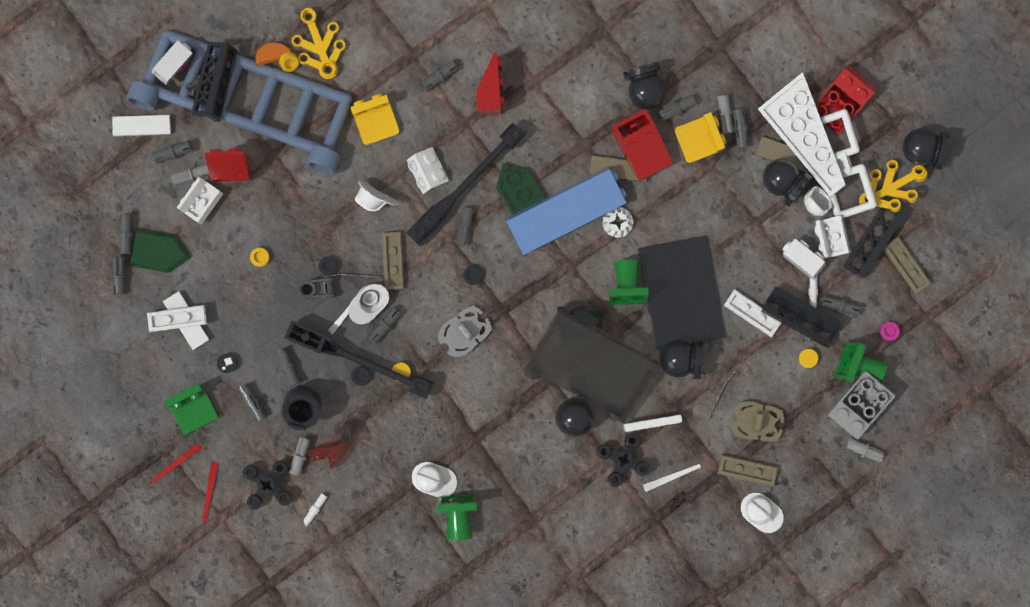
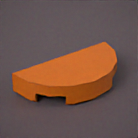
M276 42L267 43L257 51L255 57L256 66L277 62L284 53L291 51L283 44Z

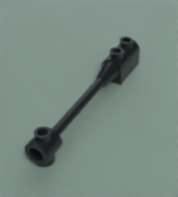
M511 123L499 136L502 142L451 195L446 196L434 206L432 205L406 234L421 247L447 220L446 216L455 204L456 199L507 147L513 150L526 136L522 130L514 123Z
M291 321L284 337L319 354L344 357L411 386L409 392L424 399L428 398L434 384L433 381L417 374L414 379H411L344 350L343 347L328 338L327 335L294 321Z

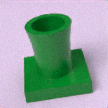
M619 260L614 262L617 289H609L608 305L647 304L648 288H638L640 262L637 260Z
M846 342L834 378L853 382L855 375L860 377L866 371L881 383L886 374L887 362L863 356L866 345Z
M476 494L438 497L437 512H447V540L461 541L473 537L468 511L477 510Z

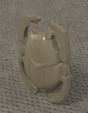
M740 402L732 410L737 418L734 422L730 423V427L735 435L744 439L758 440V435H760V440L778 441L783 430L780 429L777 433L775 423L779 421V418L780 422L784 423L783 411L769 405L765 406V410H762L763 405L756 402ZM748 405H753V407H748L741 411V408ZM769 411L775 412L777 414V418H774V416H772L769 413ZM738 427H740L743 432H745L746 434H748V436H746V435H744L743 433H741V432L739 431ZM772 431L775 432L772 437H766V434Z

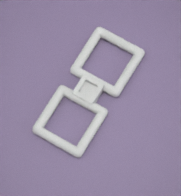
M842 109L820 117L822 124H826L842 118L851 147L835 152L834 155L843 178L857 173L860 174L868 200L867 203L841 211L836 194L832 197L829 196L834 216L842 215L843 218L875 208L877 202L865 165L859 164L852 167L849 156L858 153L860 148L849 113L846 109Z

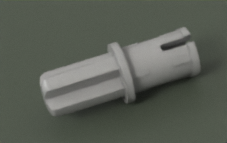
M729 95L718 96V117H720L722 133H733L731 118L733 112L730 110Z
M207 163L194 168L188 167L186 171L171 175L173 184L176 185L190 180L194 182L198 177L210 176Z
M306 437L299 438L296 451L292 454L294 457L289 473L297 476L301 475L304 461L307 460L306 454L310 439Z
M852 437L849 438L845 447L861 454V457L865 456L879 463L884 458V452L869 446V443L864 444Z

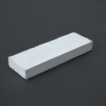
M170 115L112 117L113 136L171 135Z
M735 289L723 305L769 337L774 335L781 322L762 313V307Z
M179 291L162 301L167 310L189 307ZM201 325L179 328L192 350L197 349L210 340Z
M205 305L147 313L149 332L207 324Z
M681 415L627 423L623 424L624 431L628 432L681 423L682 417Z

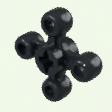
M635 433L626 435L624 439L625 445L621 451H614L607 444H601L597 448L596 452L599 458L611 459L615 464L614 471L607 478L609 485L612 487H618L622 484V475L627 469L635 470L639 476H646L650 473L649 463L646 461H636L632 456L634 448L640 442L638 435ZM630 437L635 438L634 444L629 443ZM602 448L607 449L608 452L606 455L601 454ZM626 454V459L629 461L621 466V461L618 459ZM641 465L646 466L645 472H640L639 468ZM613 476L618 477L617 483L612 482L611 479Z
M276 461L269 475L260 474L258 468L254 465H247L243 469V476L248 480L255 481L258 486L257 492L250 495L247 499V506L250 509H259L266 495H273L282 506L291 503V493L280 489L277 484L279 477L285 475L288 471L286 462ZM278 465L283 466L282 472L278 471ZM249 469L254 471L252 476L248 474ZM263 481H271L270 486L272 489L268 488L265 490ZM283 494L287 496V501L281 499ZM252 499L258 501L256 506L252 504Z

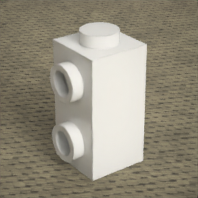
M177 40L154 66L151 73L167 85L191 58V48L186 43H180Z
M794 239L792 242L789 241L783 248V257L814 280L825 267V261H823L825 258L817 251L813 253L809 250L810 246L803 240L798 241Z

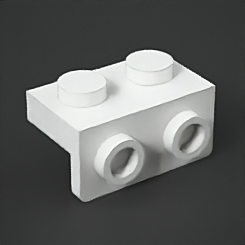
M433 147L418 152L407 159L409 170L413 173L417 186L423 194L449 182Z
M198 177L191 185L187 194L181 199L177 208L202 225L223 193Z
M842 215L815 221V233L819 236L820 240L819 251L824 258L851 253Z

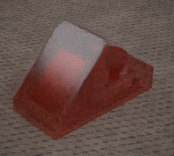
M346 443L307 450L308 457H313L314 461L325 459V455H328L330 470H332L348 446Z

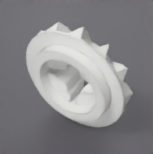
M622 207L606 213L603 217L604 230L612 237L626 236L633 227L632 215ZM616 214L620 220H626L624 223H621L620 230L616 224H610L616 220Z

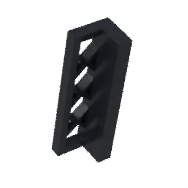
M208 42L191 112L193 116L208 117L214 122L221 121L237 54V49L229 43ZM220 48L219 54L213 58V49ZM214 65L215 71L209 76L208 69ZM208 83H210V84H211V88H210V90L205 94V93L203 92L204 87H205ZM206 101L205 111H199L200 104Z
M880 208L842 267L860 279L865 278L906 213L901 210L892 212L890 209H886L894 214L890 221L883 222L881 214L886 208ZM875 226H881V236L872 238L871 229ZM870 241L872 248L870 253L862 254L860 246L862 243ZM860 257L861 266L856 271L849 266V263L853 258Z
M776 286L769 294L761 310L762 313L826 348L831 346L835 335L843 325L839 320ZM770 302L776 304L779 311L773 312L768 309ZM790 312L794 314L796 320H788L785 313ZM809 322L813 330L808 331L804 329L802 323ZM820 331L830 334L828 341L821 338Z

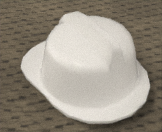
M362 180L358 181L361 187L355 201L364 209L377 211L386 203L395 206L399 205L395 199L378 191L370 184Z
M379 284L362 287L349 305L348 312L351 320L357 324H366L373 320L388 304L389 293L387 289Z
M423 462L417 465L412 472V482L421 492L436 497L449 496L457 487L456 475L446 467L431 462Z
M751 493L743 499L741 503L742 515L757 529L764 533H772L781 527L784 518L782 510L768 497L761 493Z

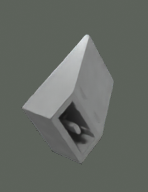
M865 371L828 410L827 415L858 440L893 400L895 395Z

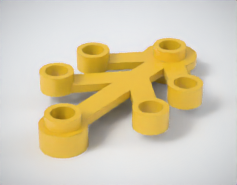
M305 8L301 12V19L305 24H308L315 44L304 40L300 35L293 36L292 44L295 47H302L318 54L321 62L310 58L307 53L299 55V62L302 65L308 64L318 69L324 79H333L338 73L336 62L340 53L345 50L346 44L343 40H336L334 43L335 49L329 59L326 52L334 34L339 32V26L336 22H330L327 26L328 31L322 41L315 24V11L311 8ZM307 14L312 15L311 20H306L305 17ZM332 25L337 26V29L335 31L330 30V27ZM300 38L301 43L295 44L294 40ZM343 43V48L338 49L336 45ZM307 56L308 60L306 62H302L301 57ZM331 67L332 72L326 73L325 69Z
M890 160L887 163L888 171L883 188L877 192V184L881 181L882 174L878 169L872 170L870 172V183L877 202L876 207L890 209L892 212H898L901 209V203L898 199H892L891 201L882 200L881 198L885 196L905 199L910 203L916 202L918 194L915 190H908L906 192L897 189L912 181H925L927 169L922 165H917L912 169L911 173L893 182L895 172L898 171L899 166L897 161ZM892 164L896 165L893 169L889 168ZM917 170L923 171L921 174L916 173ZM879 174V177L873 178V175ZM866 193L860 196V205L867 203L865 201L867 199ZM910 194L916 195L914 198H909ZM897 203L898 207L893 208L892 205Z

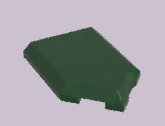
M502 163L496 190L511 215L546 198L529 169Z
M137 229L131 258L132 267L169 273L191 258L176 235Z

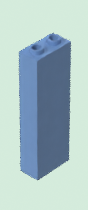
M606 167L505 218L521 253L525 255L626 204L624 198L627 196L622 187L619 188L616 183L619 179L615 171H611Z

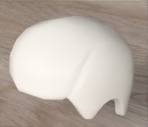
M818 186L810 189L804 196L806 209L815 216H823L832 208L829 196Z

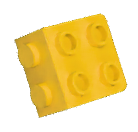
M382 93L372 96V100L367 102L364 100L353 103L354 106L350 107L365 145L399 134V128L387 95L383 96Z
M711 112L703 115L702 118L675 128L676 137L687 163H692L725 149V137L723 133H719L717 128L719 127L718 119Z

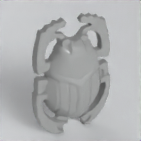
M474 305L461 311L458 314L461 317L460 319L456 316L448 320L439 330L438 341L440 344L444 343L449 346L447 353L451 356L460 357L466 355L478 344L475 339H478L479 342L483 341L492 330V325L488 318L485 319L486 324L478 321L477 312L483 314V311ZM468 312L475 314L474 316L465 317V314ZM450 324V326H449V328H448V330H447L446 337H445V336H444L445 329H446V327ZM485 326V332L480 335L481 327ZM468 347V349L465 351H456V349H464Z

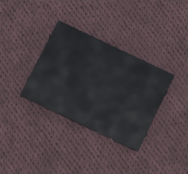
M707 237L690 238L638 248L645 287L648 288L649 293L648 304L657 350L662 349L667 343L675 340H683L692 344L695 341H711L725 338Z

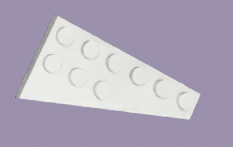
M802 72L758 108V110L827 194L832 197L846 184Z

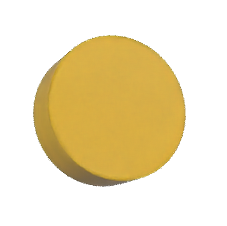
M286 52L280 57L279 65L284 71L292 72L299 66V59L293 52Z
M256 248L251 252L250 260L255 266L264 267L270 261V254L264 248Z
M805 349L800 352L798 361L802 367L812 368L818 362V355L812 349Z
M397 363L392 368L393 371L407 377L411 375L410 367L405 363Z

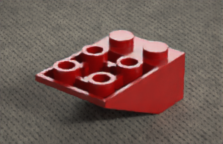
M494 52L476 91L478 116L501 115V109H504V95H500L499 92L503 90V77L498 75V72L502 71L501 57H497V52Z
M848 64L815 103L819 116L823 117L846 109L850 120H852L873 96L878 87ZM842 118L825 124L837 135L845 128Z
M646 109L612 126L611 134L639 181L673 164L656 125Z
M230 148L229 152H224L222 149H210V152H205L211 181H251V158L244 151H241V148Z

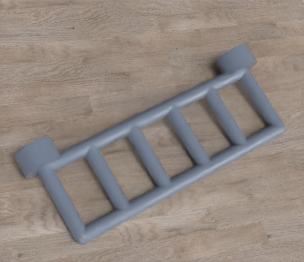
M165 30L159 40L143 82L132 81L125 98L126 101L148 111H154L159 99L192 110L194 99L187 92L191 91L193 87L186 91L185 85L197 79L200 74L208 44L170 30ZM177 40L180 43H186L192 51L196 52L179 93L154 85L157 77L151 73L154 66L168 52L170 44H175ZM220 48L213 49V58L219 54ZM236 54L221 121L310 152L306 161L308 167L324 174L334 175L341 156L333 150L352 103V96L266 64L256 66L255 60ZM242 69L267 77L251 119L226 110ZM278 81L303 90L287 132L262 123ZM314 94L339 102L323 144L298 136ZM203 102L200 104L199 111H205L207 103Z

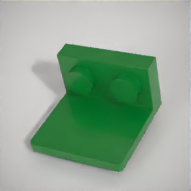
M200 383L164 401L167 408H171L184 435L218 419V415L203 385Z

